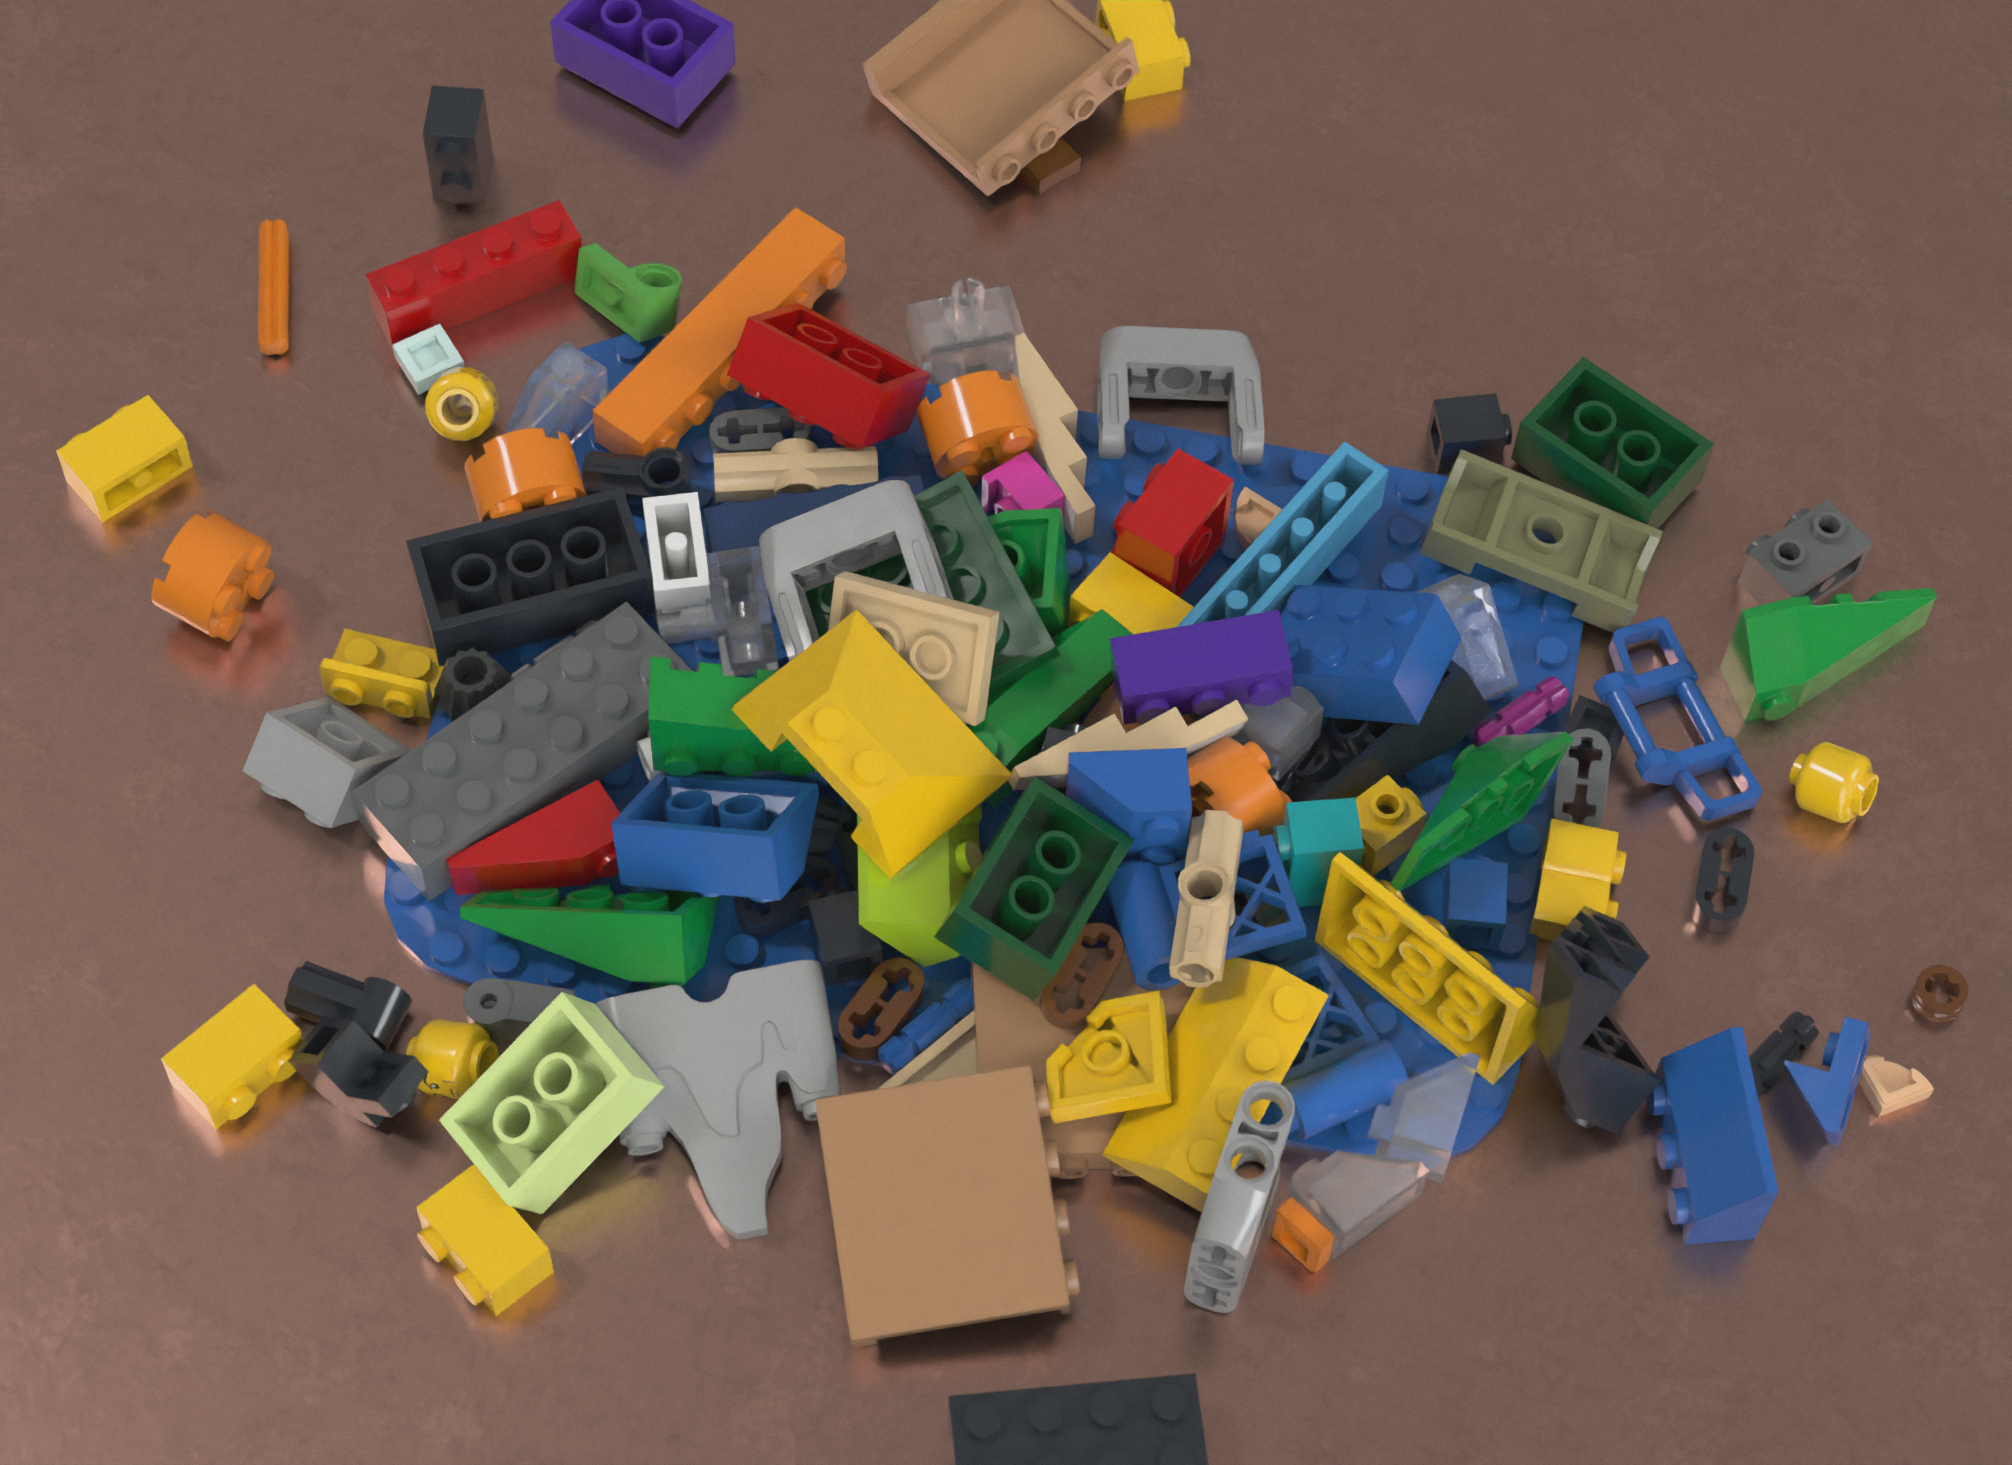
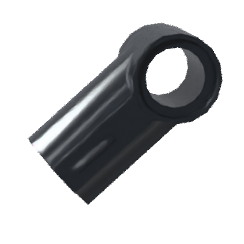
M668 447L657 448L645 456L590 451L584 458L582 480L587 495L623 487L628 504L643 505L642 498L694 492L688 463L684 455L676 449ZM665 481H674L669 484L661 485V483Z
M308 961L303 966L296 968L288 983V991L284 1000L287 1012L319 1023L323 1016L354 1020L385 1052H387L412 1004L410 995L390 981L378 977H368L364 982Z

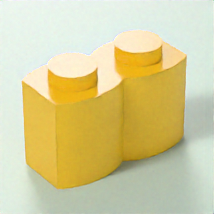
M1551 818L1544 842L1540 866L1542 874L1536 908L1530 923V934L1538 935V938L1554 941L1584 906L1616 919L1618 901L1608 899L1610 884L1620 885L1626 861V851L1617 850L1619 832Z

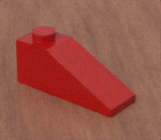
M596 780L445 859L451 887L456 895L477 894L486 890L586 885L600 877H612L619 873L611 823L620 812L599 780Z

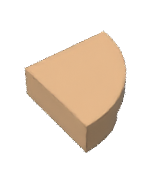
M1246 486L1238 497L1234 517L1235 532L1245 550L1283 510Z
M1882 1056L1865 1057L1859 1084L1878 1117L1927 1099L1934 1090L1930 1082L1914 1068L1909 1070L1902 1065L1884 1060L1885 1058Z

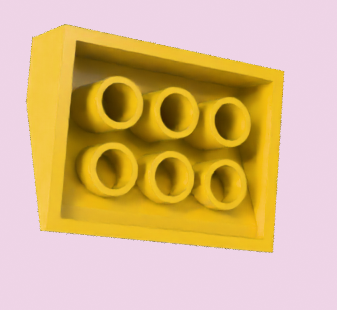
M1341 852L1332 859L1315 942L1489 1083L1494 1085L1535 1042L1539 1015L1537 1001L1524 989L1519 987L1513 988L1495 974L1491 964L1482 955L1474 951L1468 952L1450 938L1447 930L1438 920L1428 915H1421L1406 903L1400 891L1398 892L1389 882L1377 880Z

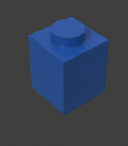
M1469 855L1449 862L1443 882L1441 924L1447 930L1449 937L1460 946L1490 950L1499 949L1506 926L1507 862L1492 861L1480 855Z

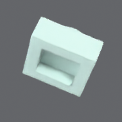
M440 324L392 345L395 359L418 395L428 391L444 372L456 367H465L464 360Z

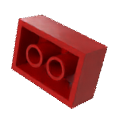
M798 302L748 317L727 376L744 384L743 390L749 395L758 399L777 402L788 408L787 413L793 419L805 424L821 426L833 433L832 438L837 443L851 449H863L909 431L931 375L929 372Z

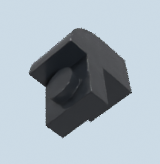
M323 1016L288 1060L327 1100L355 1119L374 1127H378L386 1116L393 1117L397 1112L405 1109L417 1094L416 1087L429 1072L415 1056L383 1051L354 1020Z

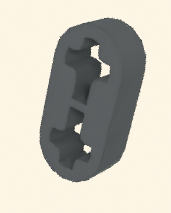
M786 407L729 411L717 416L710 424V448L712 455L714 453L771 451L776 443L783 440L782 430L792 429L794 438L812 441V427L790 417ZM739 433L740 443L729 444L728 434Z
M1589 728L1578 729L1569 734L1574 740L1557 766L1552 807L1553 818L1572 822L1571 815L1562 812V806L1572 804L1575 798L1576 786L1585 787V806L1594 808V817H1585L1582 825L1597 828L1602 822L1605 813L1611 748L1607 739L1598 731ZM1581 740L1591 741L1592 751L1601 753L1600 761L1595 760L1591 762L1588 768L1587 779L1577 778L1578 759L1569 757V749H1578Z

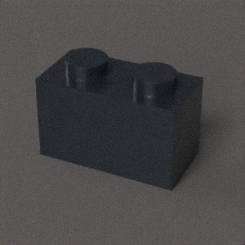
M432 85L422 135L433 200H446L452 203H485L493 151L484 89Z

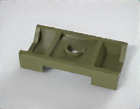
M1461 449L1449 472L1419 554L1468 574L1471 573L1476 562L1575 602L1571 616L1614 633L1617 629L1629 626L1637 612L1639 604L1635 602L1663 531ZM1543 529L1554 536L1556 543L1548 544L1540 541L1532 530Z

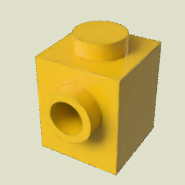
M1386 775L1356 798L1364 846L1360 866L1372 876L1376 875L1413 846L1423 829L1427 814L1419 798L1406 787L1401 788L1389 775Z

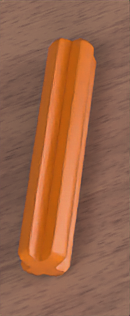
M266 219L259 225L258 343L260 351L269 356L272 354L282 355L288 350L289 232L286 222L281 219L274 221Z

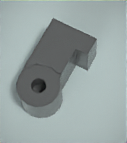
M484 978L474 982L467 989L463 996V1008L467 1022L483 1027L488 1032L491 1041L498 1045L508 1040L515 1041L561 992L575 997L576 995L575 990L509 979Z

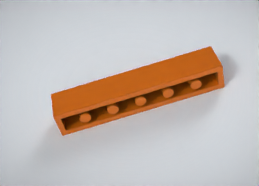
M795 207L592 410L596 442L616 454L645 456L657 448L668 447L676 449L680 438L693 425L699 426L708 418L714 404L727 390H735L741 384L727 376L747 318L797 302L812 309L817 298L827 288L830 290L835 288L846 273L845 238Z

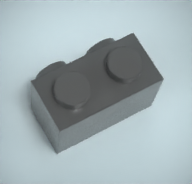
M1827 499L1811 511L1808 508H1803L1796 512L1786 522L1784 528L1772 537L1764 534L1753 541L1744 552L1743 556L1746 560L1738 582L1761 605L1802 596H1809L1813 605L1862 571L1873 543Z

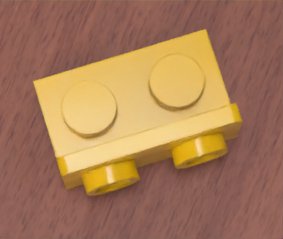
M344 628L333 658H323L319 672L325 695L331 696L340 703L346 705L362 703L384 708L392 715L402 718L418 716L432 719L439 700V696L434 689L444 666L439 667L434 649Z

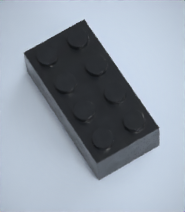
M623 487L406 541L414 581L439 667L444 666L448 658L455 657L458 650L468 651L473 647L478 652L487 651L489 654L574 633L575 630L591 620L598 622L625 602L640 616L655 612L652 575Z
M1196 1373L948 1396L947 1424L952 1465H1208Z

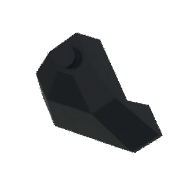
M1586 906L1579 911L1547 949L1535 1044L1561 1096L1566 1101L1563 1105L1565 1112L1583 1127L1591 1128L1593 1125L1618 1134L1660 1083L1659 1078L1609 1012L1650 956L1623 922Z

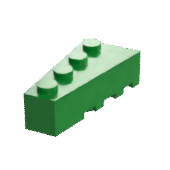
M650 656L648 721L653 771H665L674 776H689L697 771H723L732 776H746L755 771H781L790 776H804L817 770L788 739L771 752L732 711L733 706L777 671L757 669L755 675L749 678L723 675L721 664L704 662L698 663L697 672L671 669L670 658Z

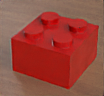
M1178 448L1165 465L1158 463L1153 467L1144 483V492L1135 503L1132 501L1126 502L1119 511L1113 525V529L1117 531V540L1111 553L1179 598H1182L1226 540L1234 479Z

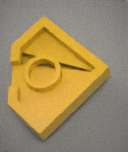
M1160 991L1101 1001L1086 1017L1088 1026L1068 1047L1061 1044L1046 1060L1050 1115L1054 1123L1172 1103L1165 1003Z

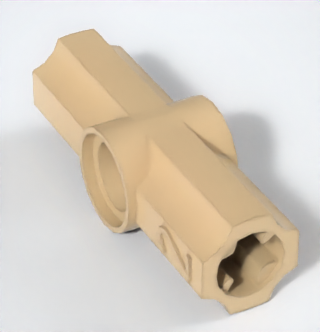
M791 438L776 443L771 451L713 454L716 502L754 501L772 498L777 494L786 492L799 494L825 490L837 484L851 486L879 481L876 446H868L863 449H851L848 447L818 449L817 445L812 441L803 438Z
M1205 810L1204 814L1192 817L1185 868L1181 871L1178 878L1180 900L1169 971L1172 978L1179 979L1188 987L1208 988L1210 984L1222 981L1229 928L1236 916L1234 893L1244 829L1242 820L1233 818L1226 811ZM1203 897H1213L1211 899L1201 900V898Z

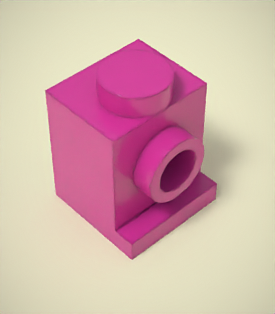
M1027 451L982 476L981 505L987 514L993 510L997 514L1006 510L1060 508L1064 515L1065 495Z

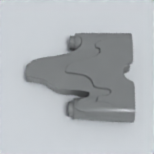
M800 960L737 972L730 977L725 993L711 1002H698L691 999L678 985L618 995L597 1002L595 1005L665 1086L619 1134L620 1144L627 1146L629 1155L652 1154L663 1149L662 1139L666 1136L667 1132L672 1133L686 1150L697 1173L708 1205L722 1229L738 1240L768 1235V1189L782 1159L783 1137L778 1108V1084L782 1081L789 1082L795 1107L798 1111H803L804 1119L807 1121H818L816 1099L841 1095L836 1050L820 962Z

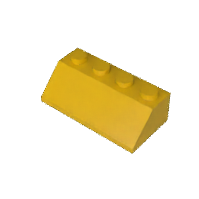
M1238 957L1225 960L1222 981L1214 982L1208 988H1195L1167 1038L1172 1103L1126 1111L1102 1156L1202 1212L1241 1096L1249 1086L1256 1082L1272 1081L1281 1084L1329 995L1278 966ZM1262 1099L1251 1104L1249 1112L1256 1122L1259 1123L1271 1100ZM1242 1153L1236 1155L1231 1160L1232 1170H1234Z

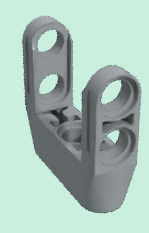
M1141 326L1115 327L1108 330L1102 336L1099 349L1097 381L1098 452L1100 459H1121L1125 453L1124 425L1130 418L1129 397L1228 401L1232 458L1238 464L1261 465L1264 450V416L1260 367L1251 341L1247 336L1231 330Z
M889 480L776 524L763 532L759 538L764 581L789 661L820 638L805 592L834 581L835 576L844 571L854 573L902 553L914 590L954 600L933 537L910 485L905 481Z
M1256 1082L1249 1086L1241 1096L1192 1243L1184 1295L1197 1306L1210 1311L1229 1313L1236 1309L1277 1191L1281 1170L1279 1162L1292 1126L1295 1103L1291 1093L1284 1086L1276 1082ZM1262 1099L1271 1100L1280 1106L1284 1116L1276 1124L1262 1125L1251 1117L1249 1112L1251 1104ZM1242 1153L1234 1170H1232L1231 1160L1236 1155ZM1248 1161L1259 1162L1266 1168L1262 1175L1253 1179H1245L1238 1176L1236 1170L1242 1163Z

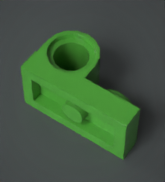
M596 243L579 248L574 292L576 295L639 343L656 338V336L668 333L675 328L682 285L681 274L676 269L660 263H646L628 268Z

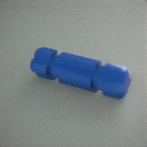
M962 984L955 985L942 996L944 1001L941 1004L934 1002L901 1029L902 1036L900 1038L893 1036L879 1047L878 1059L891 1075L894 1076L915 1056L920 1055L953 1028L956 1022L959 1023L974 1011L973 993Z

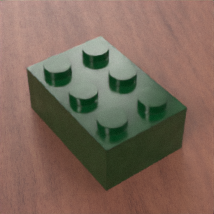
M1582 357L1520 422L1511 459L1548 485L1658 529L1702 481L1714 443L1585 357Z
M1034 777L1012 806L934 935V938L1034 1001L1056 976L1134 839L1039 778Z

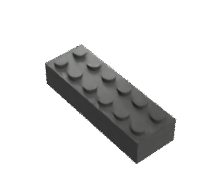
M625 602L353 790L360 824L430 902L451 887L445 859L596 780L600 781L638 754L636 741L647 738L649 731L650 656L670 658L671 669L692 670L647 622Z

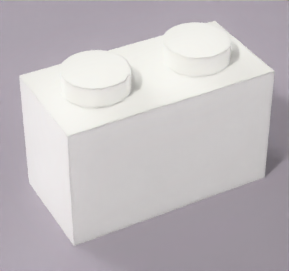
M698 492L642 498L657 625L667 626L713 620L710 580Z

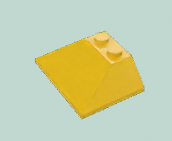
M857 609L743 697L732 708V711L771 752L788 739L862 819L851 835V838L889 879H892L1006 784L1011 775L1009 770Z

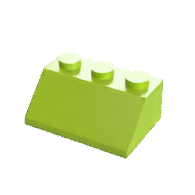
M981 804L892 879H889L858 846L859 925L923 967L962 956L934 938V935L982 858V853L979 849V822L982 818ZM857 814V826H858L859 822H860L861 819H862L858 814Z

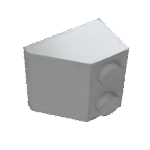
M324 697L266 712L242 771L259 781L261 789L267 794L276 798L286 799L302 809L304 816L312 823L326 828H333L359 820L352 791L412 749L332 698Z

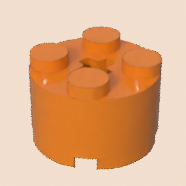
M993 370L979 371L960 376L940 386L939 389L942 396L932 404H929L926 397L917 408V418L938 476L945 480L963 470L972 487L982 479L983 475L1019 454L1027 451L1031 455L1035 451L1036 439L1039 438L1020 382L1013 374H1010V381L1001 380L999 372Z
M544 428L521 429L500 435L483 444L485 454L474 462L471 454L465 462L464 470L479 522L587 496L570 438L560 431H557L559 439L546 437Z
M205 509L206 518L198 513L192 516L169 545L162 562L171 567L165 582L155 577L151 591V600L155 606L214 638L220 637L225 641H230L236 636L243 624L245 614L241 612L251 597L258 600L261 599L273 582L275 571L267 567L272 547L264 538L211 509Z
M1224 736L1187 757L1192 803L1188 841L1192 817L1204 814L1205 810L1226 811L1233 818L1242 820L1243 833L1258 830L1260 837L1272 834L1273 837L1274 826L1282 825L1286 803L1292 801L1283 791L1278 789L1267 772L1271 768V763L1260 746L1252 741L1242 746L1234 739Z

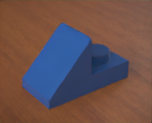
M1849 1017L1844 1018L1841 1032L1831 1031L1827 1039L1822 1065L1830 1067L1829 1072L1790 1061H1783L1790 1080L1829 1144L1840 1147L1871 1040L1868 1022Z

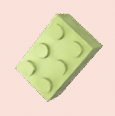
M561 992L439 1121L508 1206L543 1214L665 1086L594 1003Z

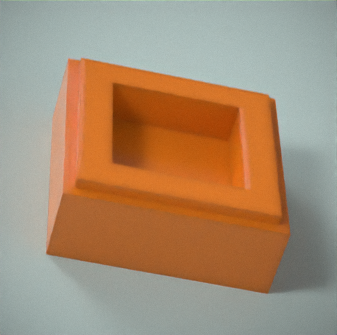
M1290 1197L1277 1209L1272 1237L1310 1272L1316 1273L1329 1261L1335 1236L1293 1197Z

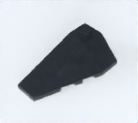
M1451 659L1419 725L1326 717L1328 722L1316 739L1304 742L1275 784L1292 802L1357 798L1386 775L1395 779L1450 750L1492 711L1466 670Z

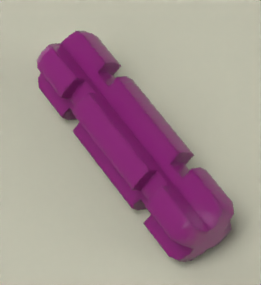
M1547 677L1535 686V692L1527 691L1495 713L1496 719L1488 718L1476 726L1472 736L1474 745L1479 747L1498 736L1522 735L1546 719L1545 713L1553 714L1566 705L1567 698L1569 697L1567 687L1562 685L1557 677Z

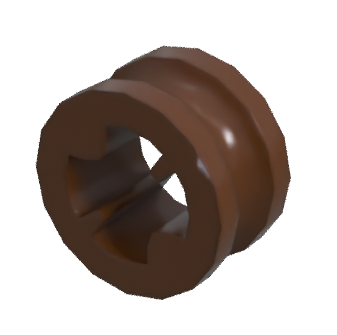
M1933 965L1924 969L1918 976L1916 985L1913 988L1912 999L1915 1008L1927 1019L1936 1022H1947L1956 1018L1962 1011L1969 989L1966 979L1959 971L1950 966ZM1933 984L1943 985L1944 993L1950 995L1947 1003L1937 1002L1936 995L1930 992Z

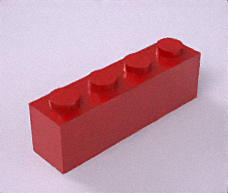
M557 200L365 274L373 314L391 347L397 342L438 324L444 330H447L575 280L579 248L582 247L581 236L561 201Z

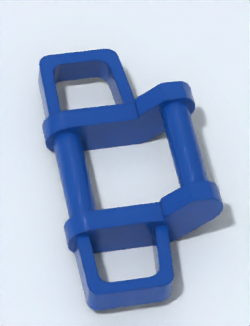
M1656 617L1615 630L1608 650L1616 672L1604 675L1598 679L1593 685V690L1600 703L1610 707L1637 757L1635 767L1642 780L1665 786L1674 784L1698 816L1705 821L1716 820L1755 807L1762 794V788L1741 756V751L1732 737H1726L1696 684L1699 676L1692 663L1688 661L1669 621L1664 617ZM1649 639L1656 640L1660 644L1669 665L1635 675L1626 646ZM1677 694L1704 744L1676 753L1667 749H1658L1635 706ZM1726 767L1742 793L1720 800L1712 799L1693 777Z

